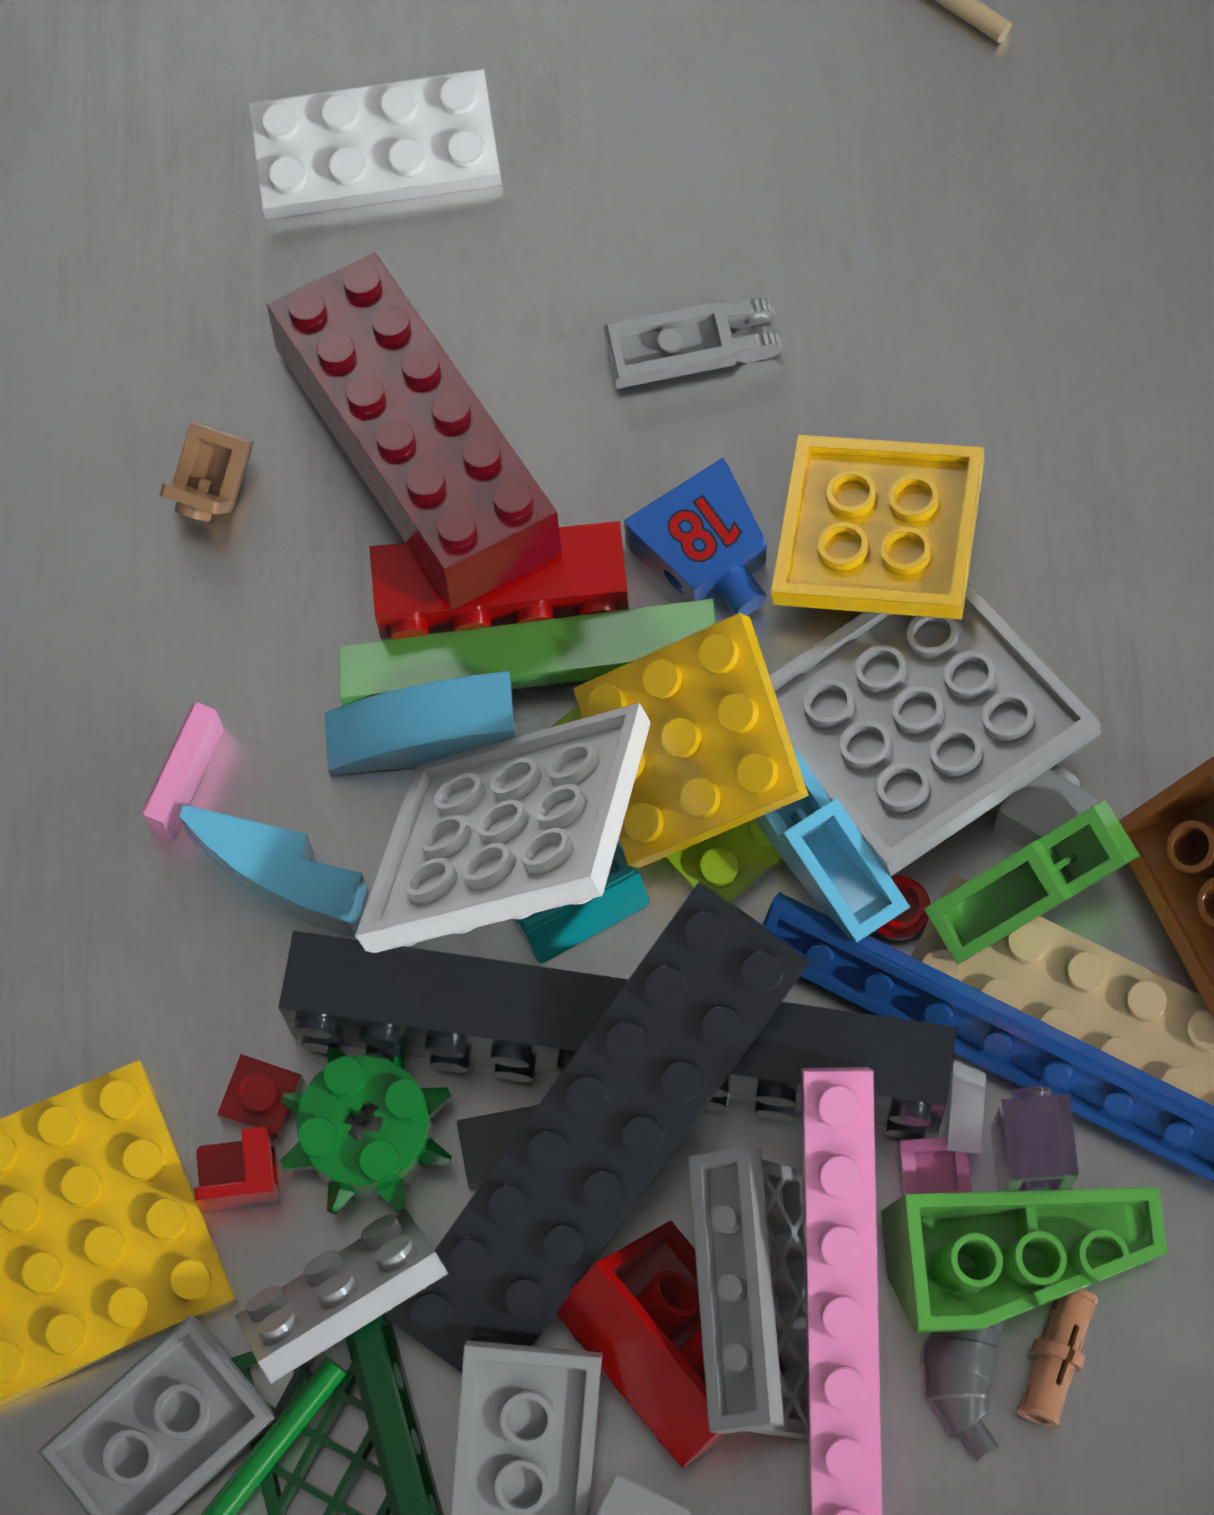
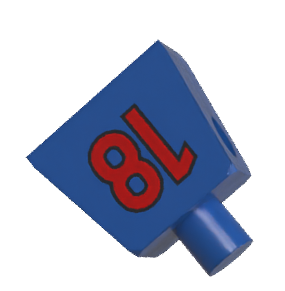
M723 457L624 520L625 544L683 602L715 599L720 595L734 615L742 613L747 616L758 609L767 599L766 593L752 576L753 573L760 570L766 564L767 544Z

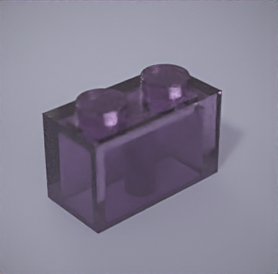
M1046 1086L1024 1087L1011 1091V1099H1001L991 1125L998 1192L1071 1190L1079 1176L1069 1094L1052 1095L1051 1088Z

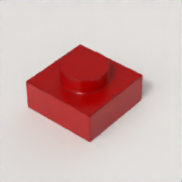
M240 1054L217 1115L220 1120L242 1128L268 1126L274 1138L281 1141L292 1111L281 1102L282 1096L285 1092L300 1093L304 1078L302 1074Z

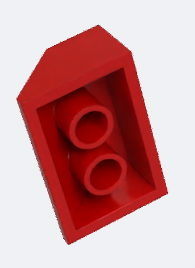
M669 1220L595 1263L569 1291L570 1295L556 1314L586 1351L602 1353V1371L611 1380L616 1390L624 1396L655 1434L660 1444L668 1450L681 1468H683L714 1447L730 1433L709 1432L696 1253L691 1243L676 1225ZM778 1356L779 1368L784 1375L786 1369Z

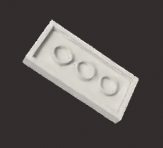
M484 69L248 103L262 210L265 220L502 185Z

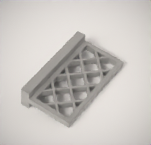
M749 1145L688 1156L709 1432L726 1434L749 1431L808 1440L803 1171L763 1160L761 1149ZM781 1188L783 1192L784 1207L778 1197ZM767 1221L774 1233L773 1240L768 1233ZM785 1259L789 1263V1272L784 1264ZM773 1289L780 1301L778 1307L773 1299ZM791 1326H793L795 1331V1340L790 1332ZM778 1356L786 1369L784 1375L779 1368ZM797 1394L800 1396L801 1409L796 1401Z

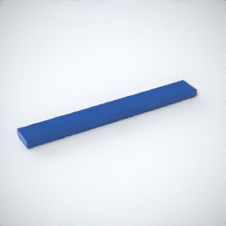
M778 892L772 900L762 925L811 959L800 978L878 1016L957 1027L954 1046L955 1055L1214 1183L1213 1105L870 936H866L854 944L828 915L781 892Z

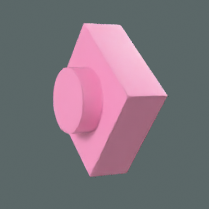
M948 1137L900 1140L898 1148L903 1195L972 1192L968 1153L947 1151Z

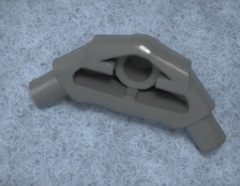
M1004 1321L982 1330L931 1332L928 1339L924 1342L921 1351L920 1364L923 1373L925 1400L933 1406L951 1438L960 1435L976 1461L981 1460L999 1447L981 1418L989 1412L988 1398L990 1386L994 1382L999 1355L997 1347L1000 1334L1005 1327Z

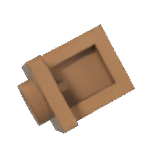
M198 422L190 423L173 482L163 483L159 496L176 501L174 511L197 520L210 521L212 514L218 515L233 512L254 441Z

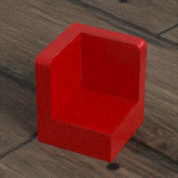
M268 1126L241 1129L242 1141L202 1145L197 1148L199 1187L193 1188L194 1202L202 1213L281 1204L276 1139Z

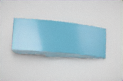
M509 671L428 682L388 691L326 711L325 729L329 775L414 768L420 763L516 737Z
M795 748L794 752L809 796L754 819V821L807 891L855 944L910 908V906L837 798L832 801L830 800Z
M188 805L182 806L179 817L188 835L217 866L243 888L276 909L308 924L355 939L368 893L362 873L311 861L314 851L305 833Z

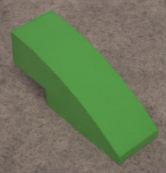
M1104 800L925 907L924 910L959 965L1140 855L1109 804Z

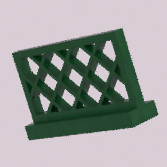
M388 1313L382 1314L344 1338L346 1339L352 1363L339 1387H336L332 1392L334 1396L316 1430L306 1425L301 1431L311 1437L293 1473L275 1464L260 1483L268 1515H287L286 1511L298 1488L305 1490L328 1504L323 1515H337L339 1510L347 1515H365L344 1503L362 1467L383 1479L386 1496L376 1515H390V1513L392 1515H444L393 1324L386 1319ZM250 1351L230 1358L254 1387L250 1369L260 1365L253 1352ZM317 1356L292 1370L294 1374L276 1407L267 1403L277 1416L282 1413L297 1394L304 1380H308L312 1375L310 1369ZM356 1381L361 1400L350 1394ZM345 1401L365 1412L369 1426L356 1453L327 1437ZM263 1433L256 1441H254L250 1445L251 1450L255 1447V1445L259 1442V1440L263 1437L265 1433ZM322 1444L351 1460L333 1496L304 1480ZM373 1446L379 1466L367 1459ZM277 1475L288 1481L282 1493Z

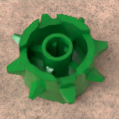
M338 1047L336 1049L328 1048L327 1065L324 1070L314 1076L304 1093L285 1092L282 1096L281 1102L297 1115L296 1127L299 1142L280 1162L284 1171H316L323 1184L328 1186L327 1212L336 1215L350 1198L374 1201L379 1200L378 1197H381L398 1214L406 1210L405 1185L410 1186L416 1182L427 1165H449L452 1156L434 1141L435 1132L431 1118L452 1096L448 1087H419L411 1074L404 1070L405 1047L402 1059L397 1057L378 1058L366 1055L350 1057L346 1056ZM368 1117L375 1118L380 1128L377 1133L366 1131L361 1140L357 1139L353 1129L354 1125L357 1122H364Z

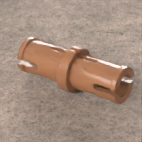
M1080 1289L1053 1300L1041 1339H1034L1030 1350V1355L1035 1359L1021 1403L1016 1410V1413L1024 1419L1047 1427L1059 1426L1060 1415L1073 1374L1082 1370L1085 1361V1355L1081 1353V1349L1094 1308L1098 1303V1297L1093 1293Z

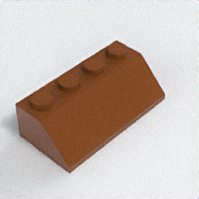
M1211 757L1120 819L1119 822L1140 855L1129 862L1214 1018V757Z

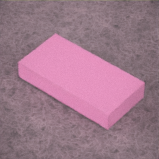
M198 702L191 705L141 811L152 834L173 842L182 822L179 817L182 806L190 805L225 730L216 709Z

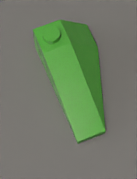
M1159 1187L905 1194L881 1210L887 1278L915 1333L982 1330L1168 1253Z

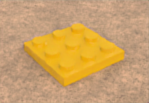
M798 435L771 588L773 605L962 619L984 468V447Z
M742 613L733 615L573 688L582 719L640 703L651 722L619 835L628 866L635 868L644 867L809 796L751 618Z

